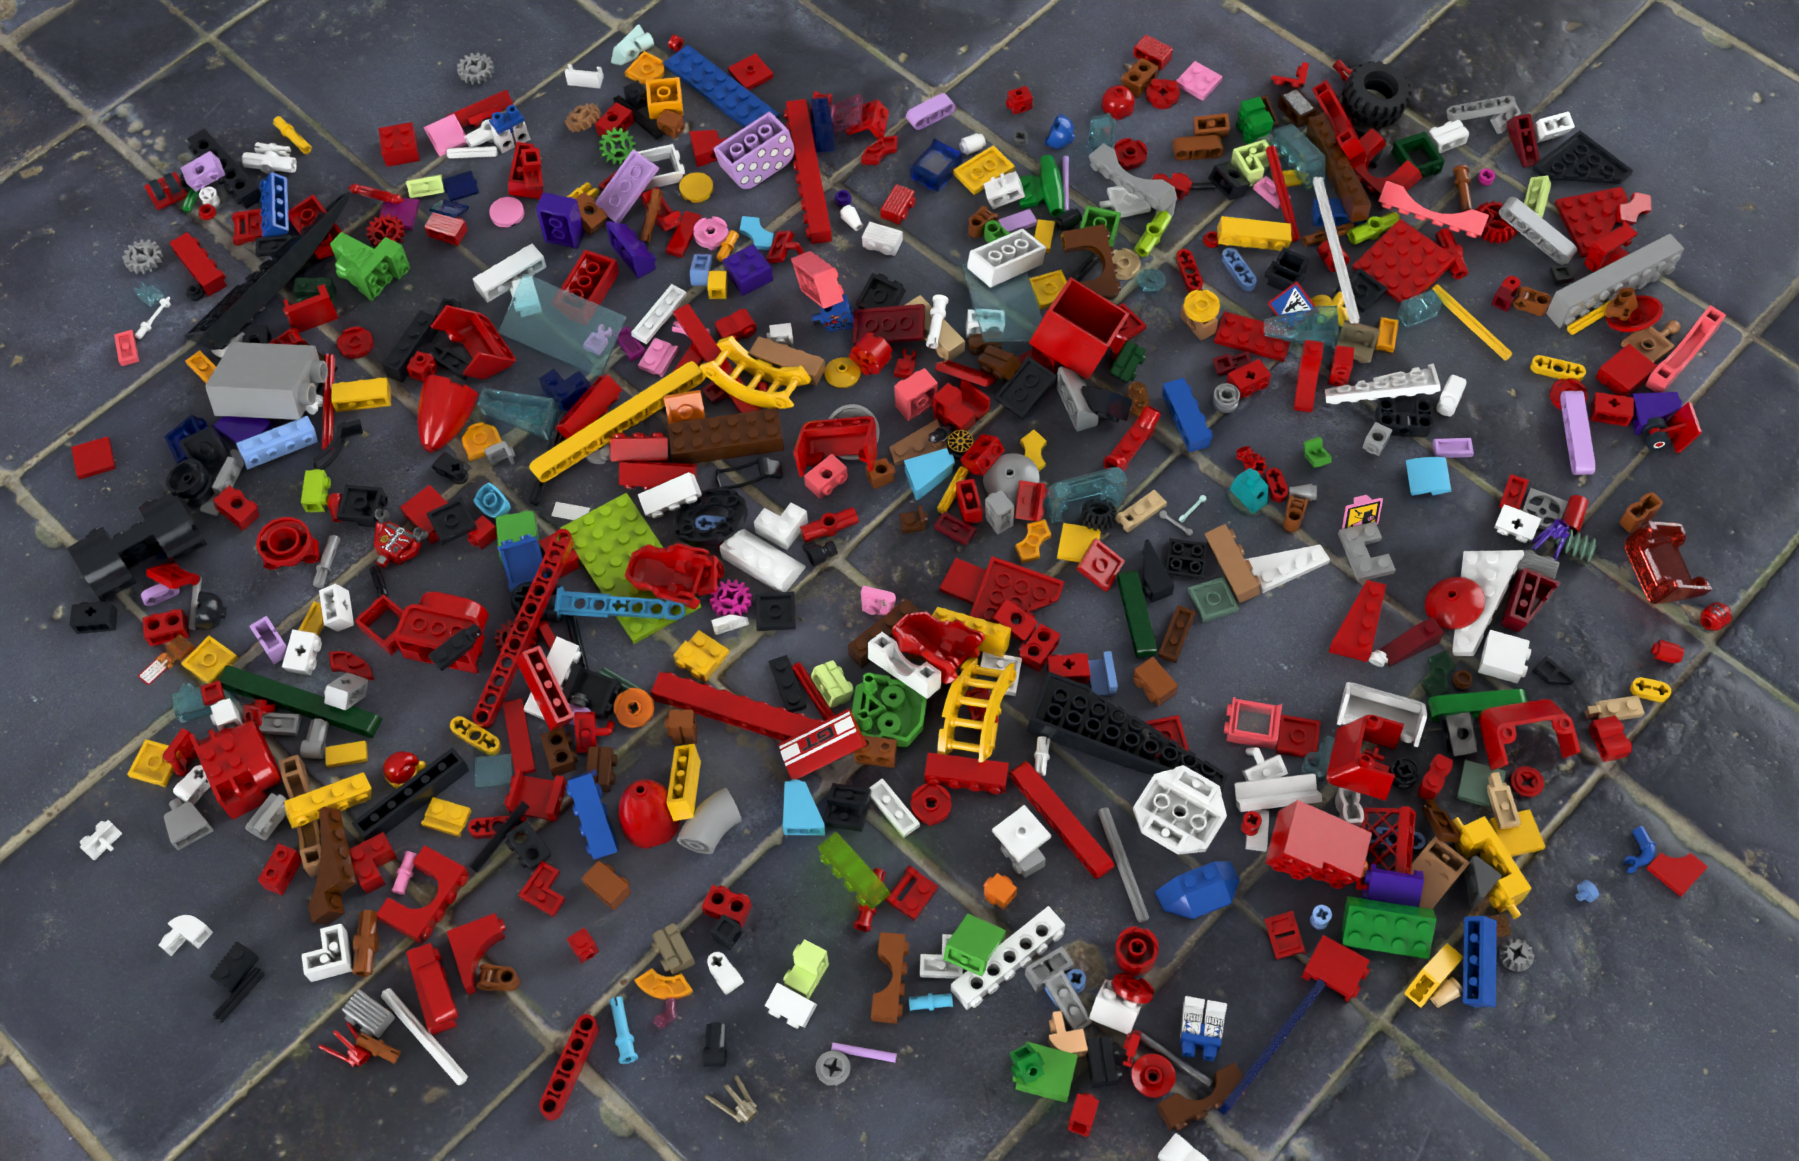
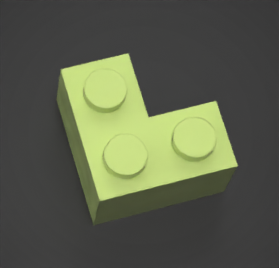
M1265 139L1233 150L1231 163L1251 183L1250 186H1253L1263 178L1264 167L1269 166L1266 149L1269 145Z
M804 939L801 945L798 944L793 952L795 965L792 970L789 969L786 972L783 981H785V987L809 1000L829 966L826 950Z

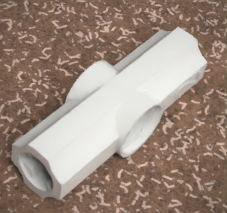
M489 120L482 122L479 129L464 136L469 147H477L486 141L494 142V135Z
M266 151L264 154L246 152L242 156L243 167L260 169L267 174H270V172L274 173V171L293 173L297 168L295 158L278 156V154L272 151Z

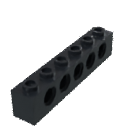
M205 128L187 138L190 144L188 148L193 155H197V158L210 151L220 160L225 175L219 178L217 182L220 185H224L229 195L233 194V198L238 205L242 204L245 209H248L260 201L261 192L259 187Z

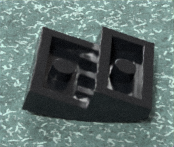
M832 783L827 797L828 805L822 819L824 826L862 832L872 790Z

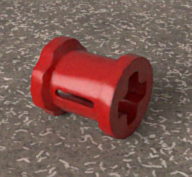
M1255 811L1247 812L1241 824L1242 832L1248 836L1256 835L1262 824L1261 815Z

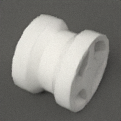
M213 187L201 189L199 197L202 203L210 204L216 208L220 204V198Z

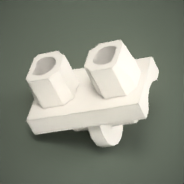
M109 820L106 822L100 821L96 825V832L92 836H85L80 841V848L94 861L106 849L111 852L114 849L111 844L122 835Z

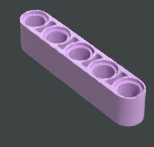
M1563 391L1560 401L1572 474L1593 475L1595 472V458L1583 391Z

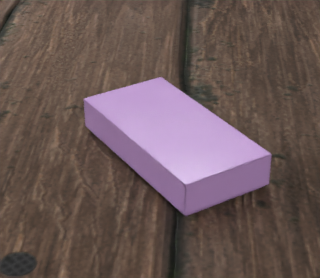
M1030 209L998 220L999 224L1009 233L1016 232L1022 228L1025 230L1037 225V220Z
M1471 438L1433 439L1432 444L1435 457L1458 458L1473 457L1474 455Z

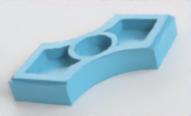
M742 216L739 229L740 234L749 237L757 249L770 250L774 240V233L764 230L760 225L759 218Z

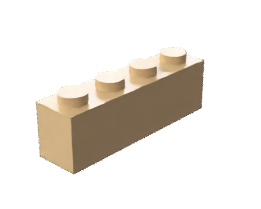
M919 295L905 305H925L924 338L927 342L932 318L930 310L933 307ZM942 319L938 347L934 349L941 358L951 361L965 352V340Z

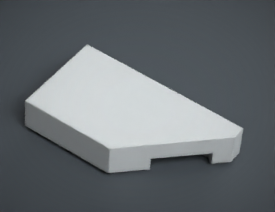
M727 615L711 620L715 635L749 625L747 617Z

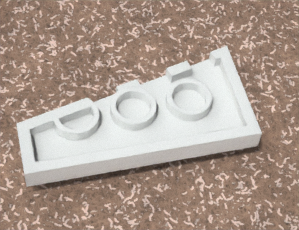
M1321 545L1244 559L1245 561H1250L1253 567L1252 575L1258 576L1261 582L1259 589L1262 593L1330 562V558Z

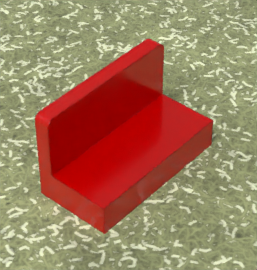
M962 379L959 389L962 393V404L970 407L975 412V420L978 422L990 411V397L969 381Z

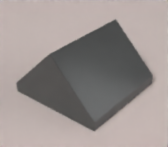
M1478 856L1471 858L1470 864L1464 872L1470 911H1475L1502 876Z

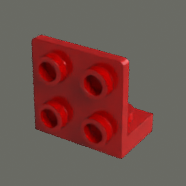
M1302 62V65L1298 66L1296 77H1299V79L1272 75L1271 81H1274L1275 85L1284 86V83L1291 84L1290 87L1301 88V85H1305L1309 63Z

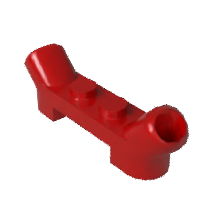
M1151 406L1143 408L1139 418L1111 454L1107 455L1103 460V466L1110 475L1120 476L1126 471L1131 459L1144 442L1149 440L1154 434L1155 426L1161 416L1160 411Z

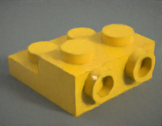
M698 630L689 642L685 640L674 653L675 664L681 669L685 668L690 671L694 678L702 679L706 682L727 658L730 650Z

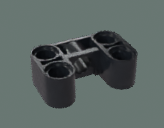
M1381 397L1375 410V422L1392 429L1391 436L1427 437L1434 422L1433 404L1427 398H1420L1415 404L1413 413L1396 412L1393 398Z

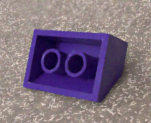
M606 222L611 246L638 279L656 269L654 254L648 252L645 243L642 240L639 241L633 229L630 230L626 224Z

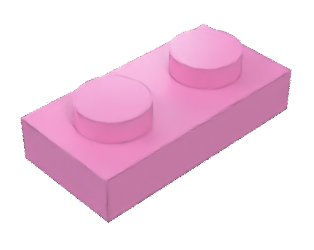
M1265 176L1254 184L1253 189L1277 210L1281 208L1275 183L1269 177Z

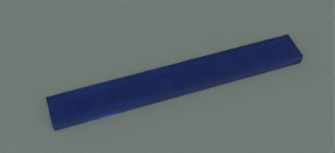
M1321 979L1318 980L1218 1109L1223 1115L1228 1113L1326 986L1325 982Z

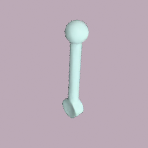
M1201 495L1199 500L1179 518V521L1183 523L1189 514L1207 500L1206 496Z

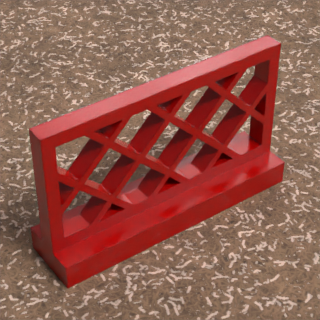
M1401 806V808H1363L1364 819L1361 828L1371 833L1374 832L1379 838L1368 847L1367 855L1372 852L1377 858L1372 864L1377 866L1381 862L1388 871L1395 869L1394 872L1411 874L1416 812L1410 806ZM1368 813H1376L1380 817L1372 826L1368 823ZM1392 814H1399V820L1393 826L1386 821ZM1385 822L1390 829L1380 836L1375 829ZM1394 832L1397 835V842L1390 847L1385 842V839ZM1383 842L1388 850L1379 857L1373 849ZM1392 852L1396 857L1395 862L1388 867L1383 862V859ZM1363 877L1356 882L1357 890L1367 889V885H1362Z

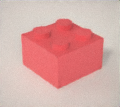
M925 368L914 372L909 378L899 381L894 386L895 407L907 421L933 407V396L938 392L937 381Z

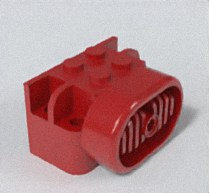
M426 592L422 595L419 604H411L405 608L393 637L404 658L435 665L428 657V654L465 628L467 630V628L476 624L480 628L482 635L475 639L474 648L447 668L478 674L479 669L476 661L478 657L483 655L482 646L485 640L483 631L489 614L482 605L471 599L441 592Z
M253 720L219 732L210 729L208 730L210 736L200 741L197 740L194 734L189 735L217 802L232 820L262 806L268 797L266 790L282 782L280 770L262 732Z

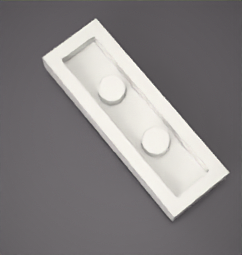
M883 778L868 788L872 790L871 799L903 838L920 827L918 820Z

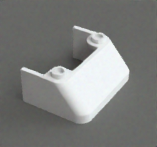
M1346 683L1337 716L1338 725H1345L1365 715L1373 714L1403 723L1404 727L1400 740L1407 743H1412L1413 741L1414 746L1418 747L1427 719L1426 705L1424 703L1360 684Z

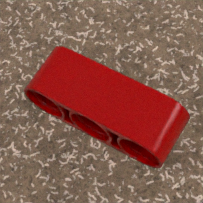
M436 960L417 968L437 1025L457 1017L458 1012L440 962Z

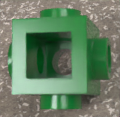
M1029 1043L1009 1053L1013 1062L1011 1070L1016 1078L1020 1077L1025 1084L1034 1082L1038 1077L1045 1074L1042 1068L1044 1061L1040 1053L1036 1052Z

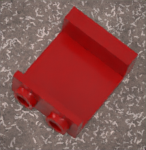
M517 768L515 775L511 777V790L509 794H506L504 804L509 813H512V811L515 812L514 809L516 810L515 807L519 805L518 803L521 804L520 801H524L530 806V809L527 808L528 811L523 816L557 822L567 782L564 776L556 775L555 781L524 776L522 770Z

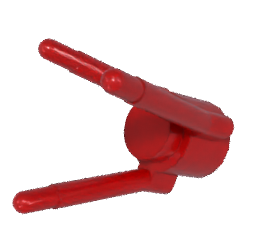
M347 1022V1026L357 1040L360 1035L353 1025ZM336 1030L333 1031V1034L349 1048L347 1053L349 1057L322 1044L319 1045L320 1049L348 1062L353 1067L356 1065L358 1067L362 1066L371 1056L368 1050L355 1044L352 1045Z

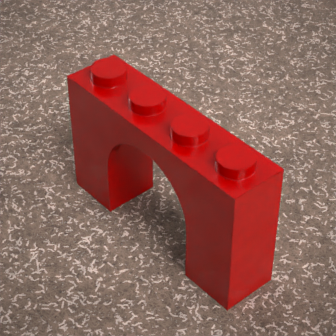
M1373 128L1359 139L1365 151L1349 160L1360 183L1363 181L1368 191L1372 194L1375 192L1378 195V199L1381 196L1386 181L1403 186L1407 192L1422 178L1420 170L1409 160L1388 177L1377 178L1368 173L1370 161L1386 146L1384 138Z
M425 845L414 859L413 864L418 871L438 882V893L435 899L423 908L410 909L388 897L376 914L382 923L421 945L430 938L434 926L443 919L445 910L449 904L454 903L458 891L467 884L470 875L466 867Z

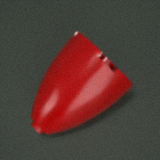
M428 375L425 378L418 404V433L421 445L424 446L425 451L434 453L441 450L461 431L477 403L479 394L466 385L461 386L458 383L452 382L449 378L438 375Z
M640 779L628 785L621 795L618 805L620 829L627 841L634 846L650 849V847L663 843L666 844L676 835L680 827L681 820L673 821L666 804L668 789L660 783L650 779Z

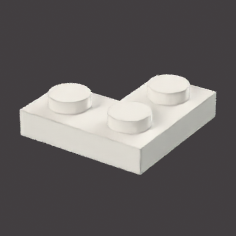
M983 652L980 667L1004 670L1010 663H1015L1016 680L1008 688L1005 695L1016 696L1022 658L1004 655L1002 658Z
M942 934V955H920V977L958 979L963 975V968L943 960L946 944L952 935Z

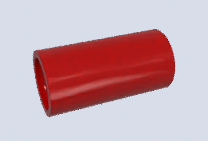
M1573 495L1569 498L1562 520L1569 526L1568 531L1570 529L1573 530V536L1580 532L1589 501L1580 495Z

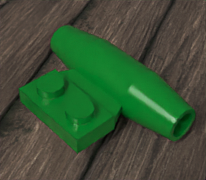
M1044 155L1040 158L1039 176L1027 175L1019 177L1025 197L1019 199L1021 209L1038 206L1039 203L1045 201L1051 216L1056 217L1064 213V190L1060 172L1053 156Z

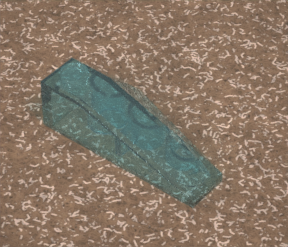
M1337 306L1313 307V310L1306 312L1300 310L1290 316L1284 314L1264 319V336L1303 345L1305 340L1324 342L1323 348H1335L1339 336Z

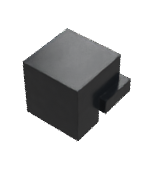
M1283 247L1277 257V261L1273 260L1265 272L1264 277L1268 278L1267 285L1280 291L1286 290L1295 282L1301 285L1305 279L1310 258Z

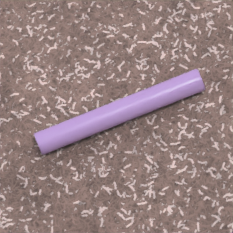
M832 1043L831 1051L896 1062L897 1057L896 1053L839 1043Z

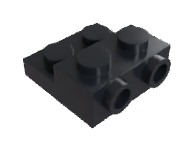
M872 273L856 305L863 309L898 306L906 291L902 283L896 280L893 282L889 281L888 277L881 273L878 275Z
M346 484L336 517L339 521L357 522L358 526L376 527V522L379 519L375 517V511L382 509L383 506H387L388 496L385 495L381 487Z

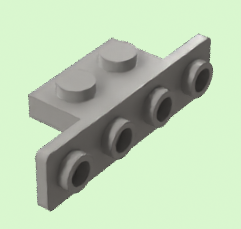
M232 449L230 451L232 457H227L212 486L215 493L209 501L201 505V512L214 516L219 514L214 507L213 499L229 485L231 487L234 486L245 465L238 450Z

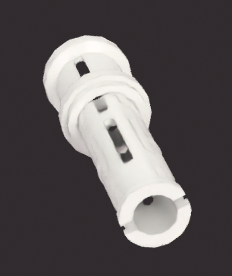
M940 294L933 296V308L930 310L932 318L926 346L929 347L930 345V348L933 349L938 347L942 319L946 316L945 307L949 301L946 296Z

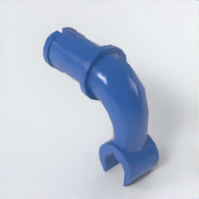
M1644 826L1637 827L1632 832L1640 845L1642 853L1638 857H1626L1623 865L1633 864L1632 867L1628 868L1627 873L1636 872L1639 866L1651 862L1655 856L1656 843L1651 840Z

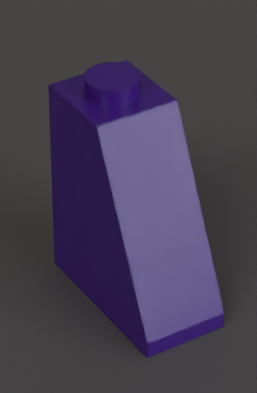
M1678 392L1632 394L1631 398H1634L1633 418L1631 420L1635 435L1643 433L1642 429L1648 423V419L1659 417L1664 422H1667L1682 408V400L1679 399Z

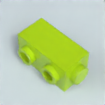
M314 469L305 471L301 504L306 512H325L326 500L328 499L327 491L331 487V480L327 477L324 470Z

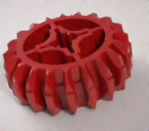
M1494 200L1490 203L1486 201L1476 208V211L1489 215L1481 237L1478 236V238H1483L1484 242L1488 240L1491 244L1493 242L1497 244L1500 242L1506 243L1508 240L1511 241L1518 232L1499 215V210L1503 206L1500 201L1498 203H1495Z

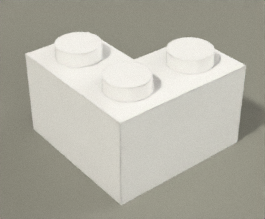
M793 503L788 505L781 516L764 508L754 521L755 533L788 550L801 533L800 527L808 523L807 511Z
M342 924L320 929L323 949L301 954L304 975L311 982L353 971L348 932Z

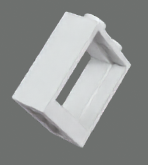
M673 144L638 152L651 162L670 158L675 171L654 176L644 190L679 183L685 174L684 166L679 163V151L675 150Z

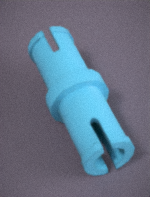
M928 993L927 996L909 997L910 1011L929 1009L931 1011L934 1008L953 1007L952 993L938 995Z

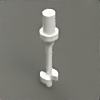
M170 297L159 301L161 306L147 322L140 324L141 327L135 334L136 338L141 339L147 331L149 332L152 329L151 324L164 307L167 308L171 305L169 302Z

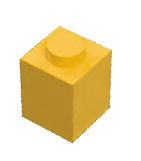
M709 271L707 287L709 299H727V271Z

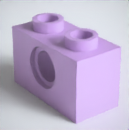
M210 151L181 167L186 184L195 191L204 188L225 175L220 160Z

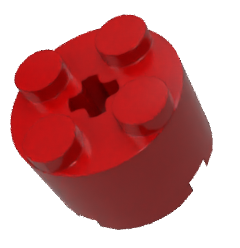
M871 332L865 333L849 354V358L860 367L861 372L865 375L879 374L893 357V355L891 356L892 348L882 337H874V333Z
M1133 926L1123 930L1119 934L1114 949V959L1117 966L1123 972L1135 976L1148 973L1156 963L1159 951L1158 940L1148 929Z

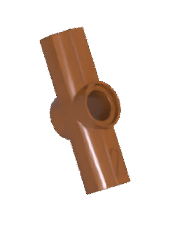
M364 910L360 912L358 931L353 938L355 956L352 973L360 977H368L373 973L374 956L379 948V936L377 934L379 919L376 916L377 911Z

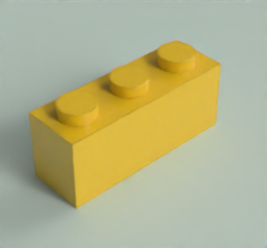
M387 377L332 384V404L336 412L391 406V387Z

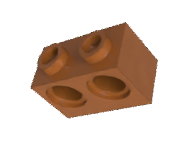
M1141 58L1132 65L1128 72L1123 74L1121 78L1122 86L1129 88L1134 97L1139 98L1147 89L1151 80L1157 79L1158 66Z
M863 736L867 746L854 752V762L895 768L897 740Z

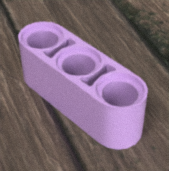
M941 93L911 108L906 113V119L916 130H921L952 114L956 106L945 93Z

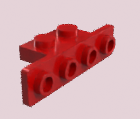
M504 90L447 116L455 114L462 128L472 124L475 127L482 124L483 119H492V114L502 112V110L512 105L513 101L508 91Z

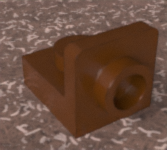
M922 505L918 506V511L899 514L902 533L925 530L928 516L927 512L923 511Z

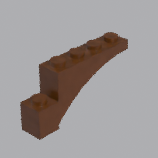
M322 807L318 810L321 826L320 867L308 908L312 923L329 925L345 913L340 894L356 884L357 881L340 809Z

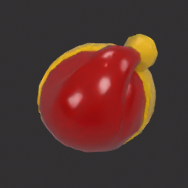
M396 752L385 760L383 774L385 780L397 789L426 767V763L419 761L413 753Z

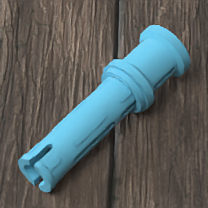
M616 997L618 1005H616L614 998L609 1000L617 1033L615 1045L619 1048V1063L627 1064L636 1061L638 1054L634 1051V1037L629 1033L623 997Z

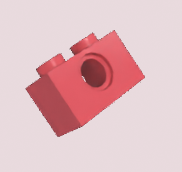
M830 454L804 475L805 486L821 499L825 495H829L837 485L843 484L848 477L847 467L833 454Z

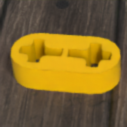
M1639 677L1630 685V692L1642 699L1664 702L1671 695V688L1667 683ZM1638 684L1641 685L1642 691L1639 690ZM1658 689H1661L1664 694L1660 695Z

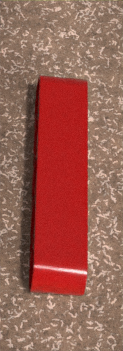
M584 1014L578 1018L540 1100L539 1109L548 1120L553 1121L561 1116L598 1035V1024L590 1014ZM585 1024H593L591 1029L583 1030ZM576 1044H584L582 1049L578 1051L573 1050ZM567 1064H575L572 1070H564ZM558 1084H565V1088L562 1091H555ZM556 1104L552 1112H546L548 1105Z

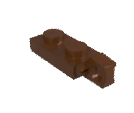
M1426 799V803L1422 807L1423 813L1438 840L1458 843L1460 834L1447 812L1439 809L1435 800Z

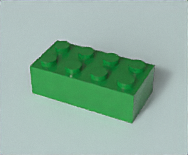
M1347 896L1340 934L1343 946L1429 959L1436 916L1433 909Z

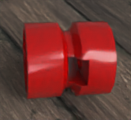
M1326 240L1320 244L1317 253L1324 261L1328 270L1336 272L1329 241ZM1342 249V254L1344 256L1345 261L1344 263L1345 265H1347L1350 259L1346 252Z

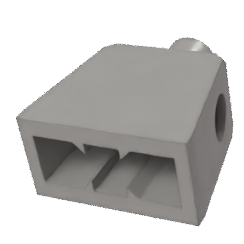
M180 798L170 801L171 811L164 815V821L170 842L178 851L214 831L191 801L184 804Z

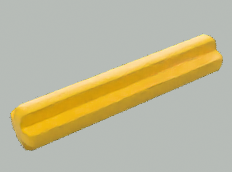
M1611 301L1604 303L1568 325L1567 331L1570 335L1576 334L1606 315V307Z
M963 466L958 468L937 506L938 513L942 514L944 511H948L956 496V483L965 480L968 475L967 468Z

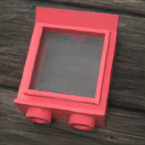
M1233 697L1232 704L1227 705L1226 715L1230 716L1229 722L1225 721L1224 734H1227L1226 741L1275 750L1278 741L1282 704L1270 705L1235 699Z

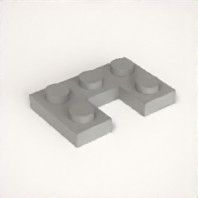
M1376 522L1338 531V536L1357 582L1395 573L1396 569L1389 554L1370 558L1365 546L1380 542L1382 539Z

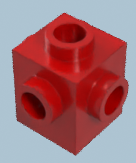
M1027 86L1008 91L1006 106L1008 109H1011L1013 115L1032 109L1033 97Z
M417 351L414 357L410 359L407 370L411 378L424 382L428 375L435 374L437 365L431 354Z

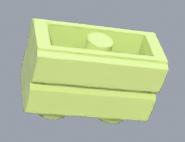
M832 660L813 669L811 679L830 708L850 701L854 692L853 685L850 681L847 682L840 666H837Z

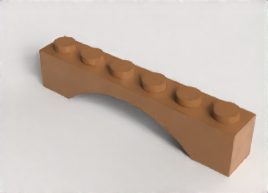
M298 754L278 761L289 799L311 791L305 764ZM318 819L297 827L303 867L310 877L317 876L320 867L321 828Z

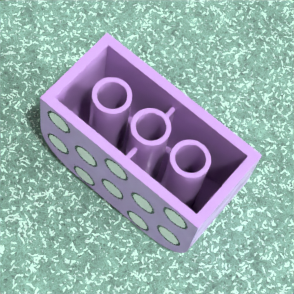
M770 111L713 148L720 167L743 189H750L785 167L791 161L794 154V146L789 130Z

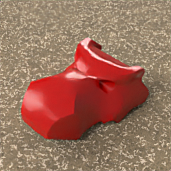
M680 543L670 545L668 548H659L647 544L631 554L625 578L641 592L652 591L657 598L681 603L695 610L700 603V600L696 599L695 595L704 568L712 567L713 562L708 559L709 551L703 548L690 547Z
M927 611L906 614L892 627V636L897 642L900 651L924 657L932 666L941 671V682L946 685L958 678L955 670L968 657L977 658L980 655L978 646L985 640L982 632L970 629L957 619L953 622L946 620L942 622Z

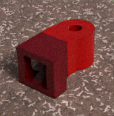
M1515 276L1506 277L1494 295L1491 305L1508 312L1521 283L1519 278Z

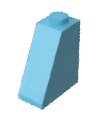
M947 448L904 460V471L916 500H920L953 473L955 461L953 455H949Z
M794 779L790 780V782H785L784 835H825L824 822L806 782Z

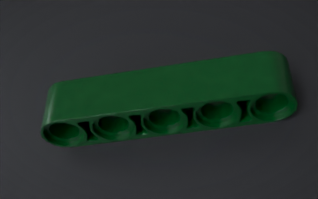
M1138 571L1117 573V582L1136 658L1157 655L1156 642Z

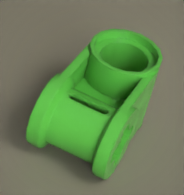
M990 220L985 224L984 239L988 243L1011 234L995 220Z

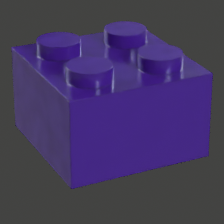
M754 244L723 259L724 270L727 271V276L742 296L773 281L772 267Z

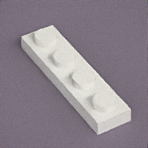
M671 284L631 332L632 337L647 344L671 316L673 311L686 298L687 292Z

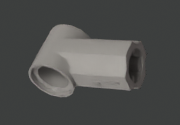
M322 719L311 720L307 738L302 741L300 748L302 758L324 759L325 740L329 728L327 721Z

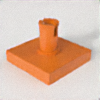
M700 390L664 396L669 423L705 418Z

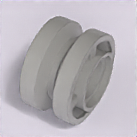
M1228 383L1217 386L1212 400L1214 408L1222 413L1233 412L1239 403L1240 392L1238 388Z

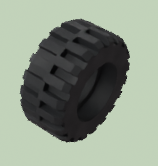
M1369 61L1367 64L1365 62L1355 67L1350 74L1342 91V103L1345 105V110L1350 112L1349 115L1352 118H1356L1360 124L1364 123L1368 127L1372 125L1374 128L1390 126V124L1396 123L1403 115L1411 99V85L1409 80H1406L1405 74H1401L1400 69L1397 67L1394 68L1391 64H1384L1382 61L1377 63ZM1367 89L1380 92L1386 99L1372 96Z

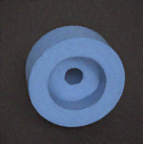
M1584 880L1577 885L1579 893L1576 894V898L1582 902L1585 899L1588 902H1593L1599 897V892L1592 882Z

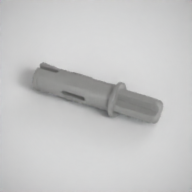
M336 535L328 536L320 563L316 566L317 573L313 581L314 587L322 588L327 574L331 573L330 567L341 541Z

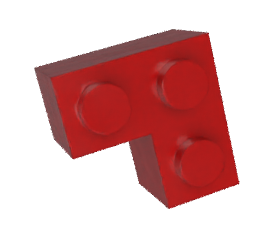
M947 383L933 396V417L938 419L944 426L952 424L954 427L950 428V430L955 428V431H968L975 425L976 414L970 407L962 404V393L959 388Z
M382 832L349 849L354 872L366 894L386 885L378 867L397 858L388 838Z

